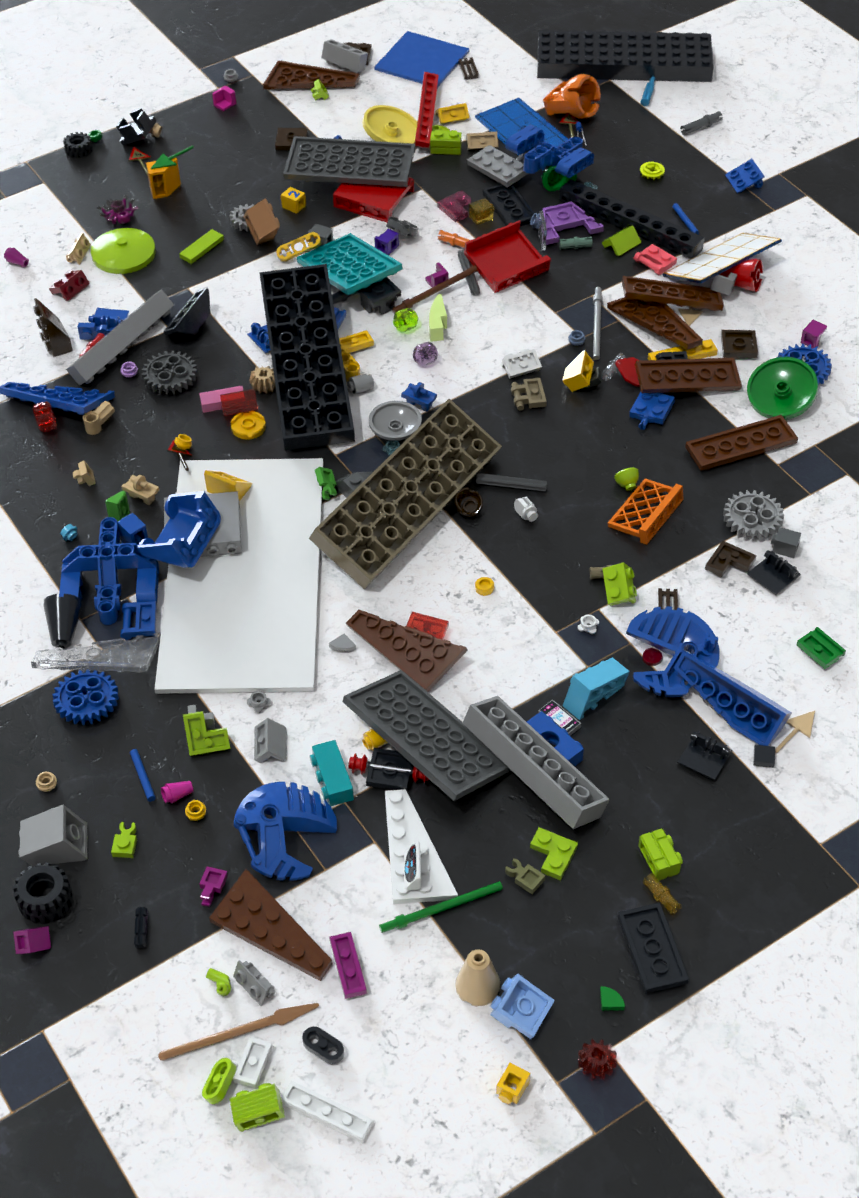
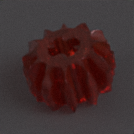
M46 401L34 405L33 412L40 431L48 432L55 429L57 423L50 403Z
M592 1039L590 1045L584 1043L582 1050L578 1052V1058L580 1059L578 1066L583 1068L584 1075L591 1073L592 1080L595 1079L596 1075H599L602 1080L605 1078V1074L611 1076L613 1068L617 1067V1053L612 1051L611 1043L604 1045L603 1039L599 1043Z

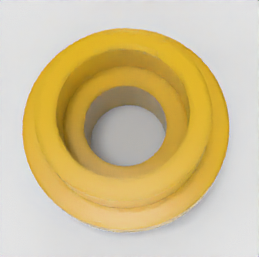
M179 434L174 440L177 447L182 450L189 449L192 446V439L187 435Z
M193 800L186 806L185 814L188 819L197 821L206 815V807L201 801Z

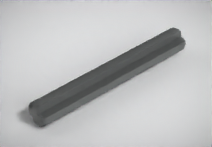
M464 249L459 250L457 256L463 271L472 266L464 255ZM473 273L466 277V281L471 294L474 296L480 294V288Z
M477 473L476 475L477 484L544 492L547 490V481L484 473Z

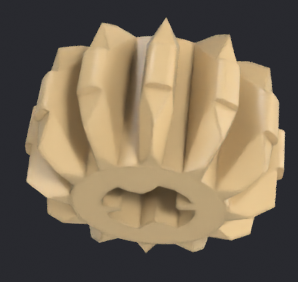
M262 366L261 368L256 367L255 371H251L249 380L254 391H258L259 394L262 392L267 394L268 391L273 392L276 388L273 368Z

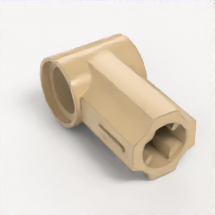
M104 401L94 411L84 414L83 421L88 434H98L101 431V425L115 412L114 407L109 402Z

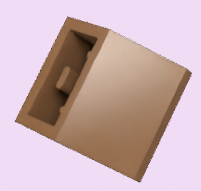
M263 199L244 214V219L256 245L275 238L280 228L278 218H275L272 205L267 202V199Z

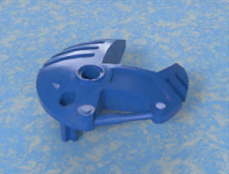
M666 606L665 609L660 610L661 607H655L649 613L646 610L631 620L626 634L672 655L673 658L665 671L634 672L633 681L649 692L651 686L656 695L661 696L662 690L666 697H684L688 695L689 689L692 686L689 683L685 685L686 680L674 669L675 664L682 652L687 651L717 668L720 655L718 636H715L709 625L699 616L690 611L685 613L682 608L672 610L671 606Z
M285 782L265 784L253 790L243 799L234 817L233 825L239 830L252 858L251 867L270 878L273 875H277V880H284L285 877H290L289 881L307 878L310 876L313 868L286 854L284 831L336 833L337 818L326 800H324V805L321 803L320 794L314 790L312 795L309 794L308 787L304 785L301 786L300 790L297 788V783L290 782V787H286ZM265 815H271L273 818L269 819ZM247 830H256L258 833L259 855L257 856L250 842L251 839Z

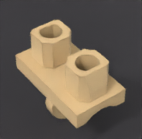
M132 475L129 481L122 485V490L128 492L129 496L133 498L139 497L143 499L145 504L150 505L155 500L159 487L147 482L143 475H138L137 477Z

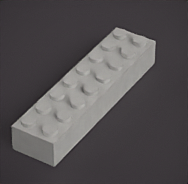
M499 696L469 706L462 724L570 827L575 829L601 818L610 799Z

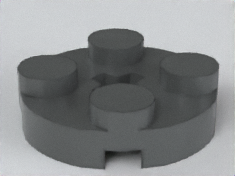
M389 216L386 227L393 230L397 229L399 230L398 233L404 236H416L419 229L416 225L405 220H398L399 218Z

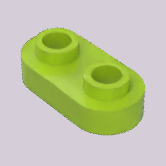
M222 1058L215 1063L203 1087L202 1096L210 1104H216L223 1100L233 1080L236 1065L229 1058Z

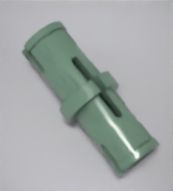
M576 236L570 239H559L560 250L569 248L577 250L582 247H592V237L577 238Z

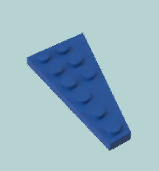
M7 382L0 386V394L6 395L8 398L15 397L21 401L48 405L50 408H61L63 411H73L79 415H84L96 409L102 402L115 398L114 391L99 393L97 389L83 392L82 388L55 386V389H49L46 385L30 387L28 383Z

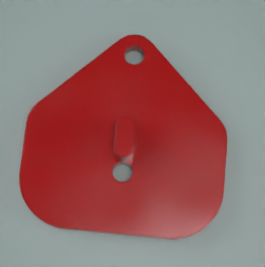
M634 357L616 360L615 365L624 380L640 387L635 369V362L639 360Z

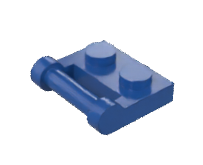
M156 601L131 602L122 605V613H124L123 629L120 634L122 639L129 640L132 637L156 636ZM133 612H136L135 628H131V614Z

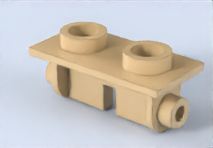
M83 232L74 240L72 250L66 255V260L70 263L76 261L80 265L91 245Z

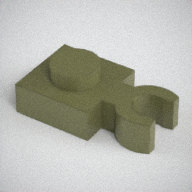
M517 859L512 860V865L516 867L515 869H511L508 866L505 867V873L510 877H516L515 883L531 894L545 881L543 873L529 864L525 868L522 867L521 862Z

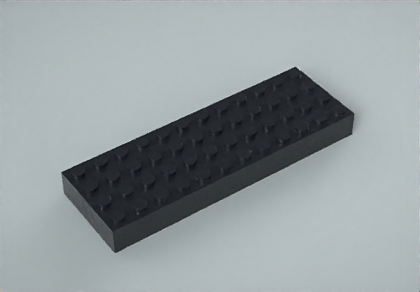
M539 30L537 78L571 79L579 74H587L596 80L650 81L651 77L654 76L655 81L712 82L714 66L711 34L691 32L650 33L634 31Z
M327 264L259 272L285 451L355 442L354 425Z

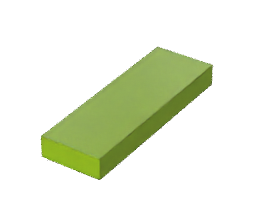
M211 229L180 252L179 256L181 259L192 264L222 242L224 235Z

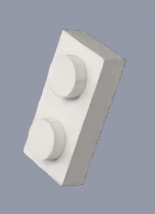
M253 1037L249 1038L233 1077L235 1083L252 1088L257 1087L271 1052L272 1043Z

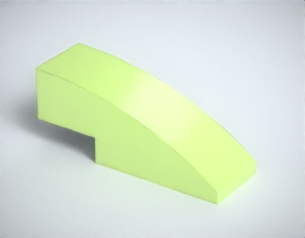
M438 294L433 301L429 313L430 342L443 340V329L447 328V314L441 294Z

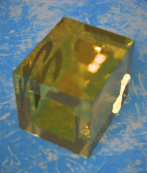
M486 198L469 204V217L476 225L493 219L494 206Z

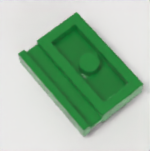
M818 627L797 640L796 644L824 669L838 661L846 653L843 647Z

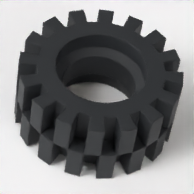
M75 132L76 134L70 133V135H66L63 143L65 153L68 156L70 155L72 158L80 156L82 158L83 155L87 156V153H91V138L87 133L83 134V132H80L78 134V132Z

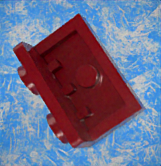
M69 270L64 273L65 276L62 279L55 280L49 290L52 294L61 293L65 301H69L90 283L82 270Z

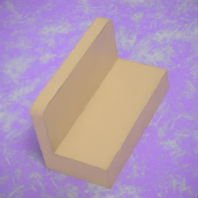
M497 132L467 133L466 135L468 150L484 149L489 145L498 148Z

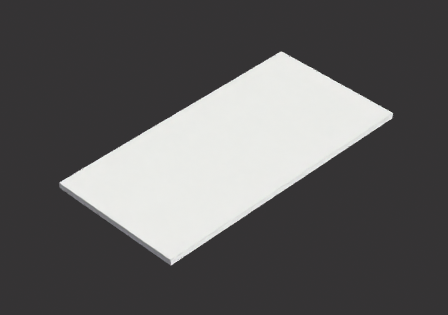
M323 458L185 460L189 471L185 470L180 461L176 494L205 491L206 494H212L206 490L205 470L222 471L251 482L252 485L239 501L242 553L203 556L198 559L192 568L168 565L155 694L314 691L320 549L309 537L321 523L322 486H319L315 469L323 467Z

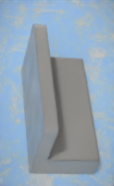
M266 718L254 727V760L262 763L272 756L284 761L286 760V727Z

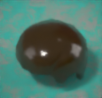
M464 488L459 490L455 496V506L461 515L473 517L482 510L483 499L477 491Z

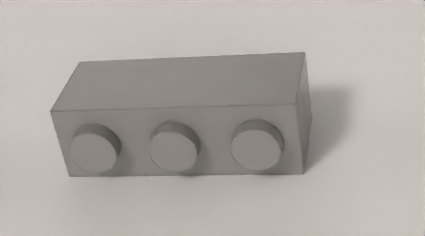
M330 39L324 41L321 59L326 60L329 64H337L340 68L350 69L353 73H359L365 70L368 53Z

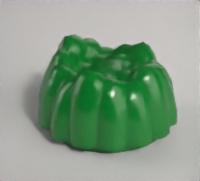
M92 130L88 134L91 142L97 143V141L102 139V132L100 130Z

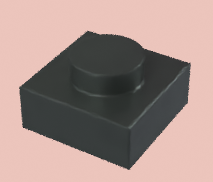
M599 367L592 370L590 385L585 387L586 389L602 383V370Z

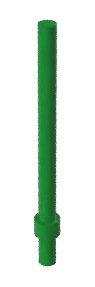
M499 881L404 916V914L395 916L394 920L380 924L379 929L381 933L395 928L407 927V924L503 890V886Z

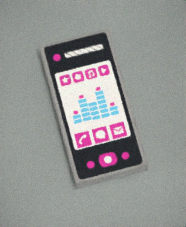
M553 699L538 710V713L542 711L547 716L552 717L560 728L568 732L569 736L581 728V723Z

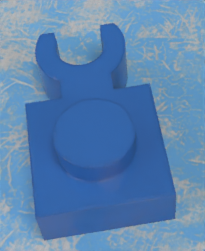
M78 323L77 326L80 340H93L98 333H102L105 336L109 333L105 332L107 331V325L96 327L95 323Z

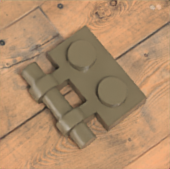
M540 378L524 379L523 385H518L517 382L511 384V393L514 396L513 401L519 411L524 409V404H528L529 408L546 407L547 401Z

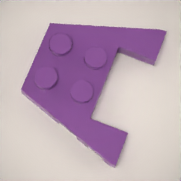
M573 202L542 209V214H544L545 245L559 242V235L556 231H562L563 229L584 225L590 235L603 232L604 226L601 223L597 224L592 216L588 217L585 215V211Z

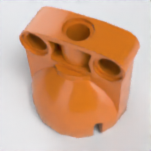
M579 74L568 81L562 82L543 99L547 115L569 113L571 116L579 119H587L595 115L599 109V104H591V102L600 101V88L597 80L587 74Z

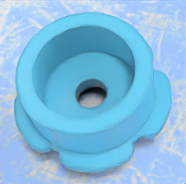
M72 524L66 525L60 532L63 536L62 539L65 541L74 540L78 535V528Z

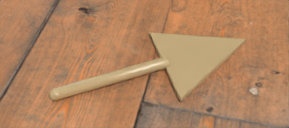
M689 307V309L678 308L689 326L703 313L700 310H692L693 307Z
M815 711L788 719L786 723L795 729L775 749V753H778L798 731L810 738Z

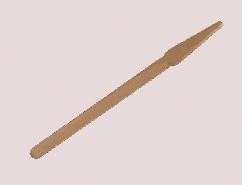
M313 1003L278 1009L274 1015L161 1051L158 1054V1058L162 1061L273 1024L284 1025L318 1008L319 1004Z

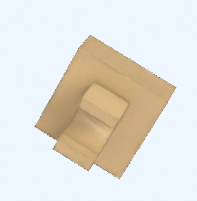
M85 461L78 463L79 470L73 472V478H77L79 485L85 482L89 486L95 484L94 473Z

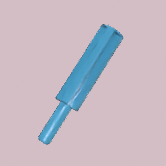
M654 76L646 84L640 101L642 106L649 105L654 90Z

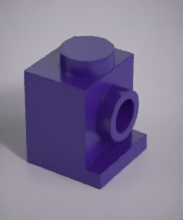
M387 229L379 237L375 236V248L389 255L399 246V233Z

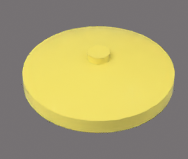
M376 105L366 110L362 124L366 133L373 140L414 144L417 121L410 114L388 105Z

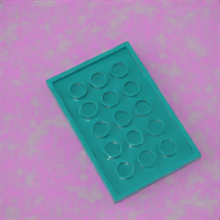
M351 233L296 257L297 262L303 267L327 264L330 284L347 295L354 294L357 290L369 287L370 284L382 281L383 278L394 275L403 269L402 263Z

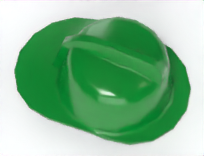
M556 166L546 168L543 175H541L543 186L548 191L559 190L570 179L575 181L577 178V174L568 178L555 172Z

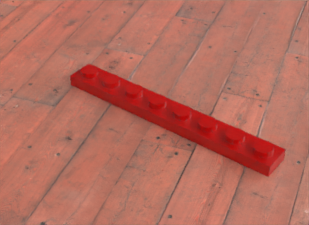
M424 72L414 142L415 146L421 148H429L439 77L438 74Z

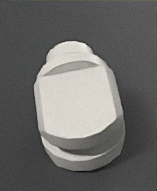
M526 496L515 500V511L524 520L533 522L538 518L536 507Z

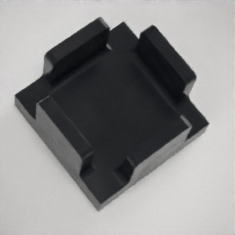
M140 108L130 112L134 123L128 124L125 118L120 119L116 128L122 135L120 139L121 144L126 145L145 139L157 122L155 117H148L146 112Z
M388 277L383 278L382 281L370 284L369 287L357 290L360 294L361 306L368 313L372 312V307L376 308L379 306V313L381 315L392 311V308L395 307V301L401 296V290Z

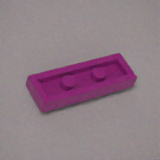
M351 932L330 936V944L345 999L367 994Z

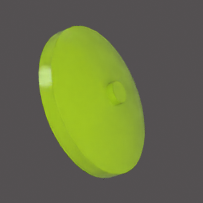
M119 228L108 231L99 236L91 246L93 263L99 269L112 274H127L141 270L153 260L156 252L152 237L146 232L134 228Z

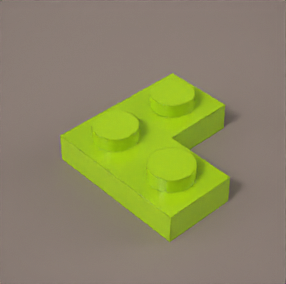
M203 711L183 714L190 756L230 749L227 727L206 731Z
M539 827L530 843V848L548 855L541 868V873L561 881L578 847V843Z

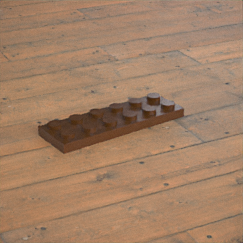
M623 276L622 278L624 298L630 300L654 301L661 304H676L680 307L705 308L711 311H722L724 307L721 293L710 290V287Z
M735 358L639 360L635 362L641 393L740 390L742 387Z
M779 415L688 441L685 444V448L700 471L796 444L798 437L784 417Z

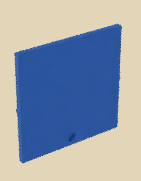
M407 31L374 66V70L421 84L423 83L424 72L438 74V88L459 64L458 59H463L467 55L469 48Z

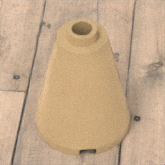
M473 950L469 953L457 975L456 992L461 1000L467 1001L473 1006H485L493 1002L500 991V978L489 955L485 951Z

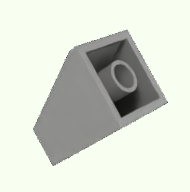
M64 804L20 821L19 856L29 865L36 866L37 863L45 865V863L58 864L87 860V823Z

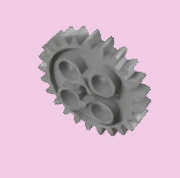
M746 490V494L739 492L738 496L733 495L732 499H728V502L725 503L723 516L724 522H727L726 526L731 527V532L737 531V536L744 534V539L750 536L751 540L757 536L761 540L762 536L768 538L769 534L773 535L775 531L779 530V527H782L784 509L780 508L781 503H776V498L770 499V494L763 496V492L757 494L756 490L753 491V494H750Z

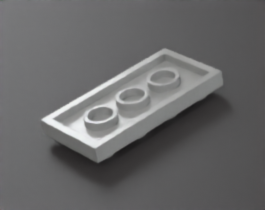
M491 145L467 159L469 166L506 187L529 174L524 172L523 163Z

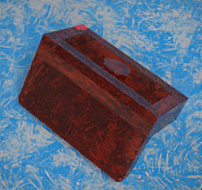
M254 389L220 395L221 409L224 416L258 410Z

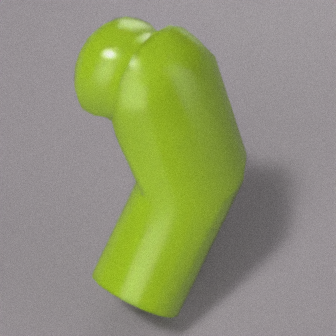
M210 968L206 978L216 982V992L219 995L227 996L231 991L229 976Z

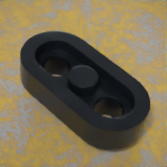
M316 1026L309 1027L304 1031L302 1041L308 1051L329 1064H336L343 1059L344 1046L341 1041ZM313 1039L318 1040L317 1043H311L310 1041ZM331 1051L337 1052L335 1055H329Z

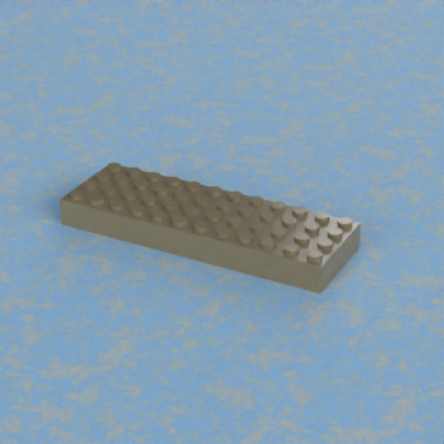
M448 399L314 529L309 539L365 590L455 498L459 490H462L495 457L502 446L453 401Z

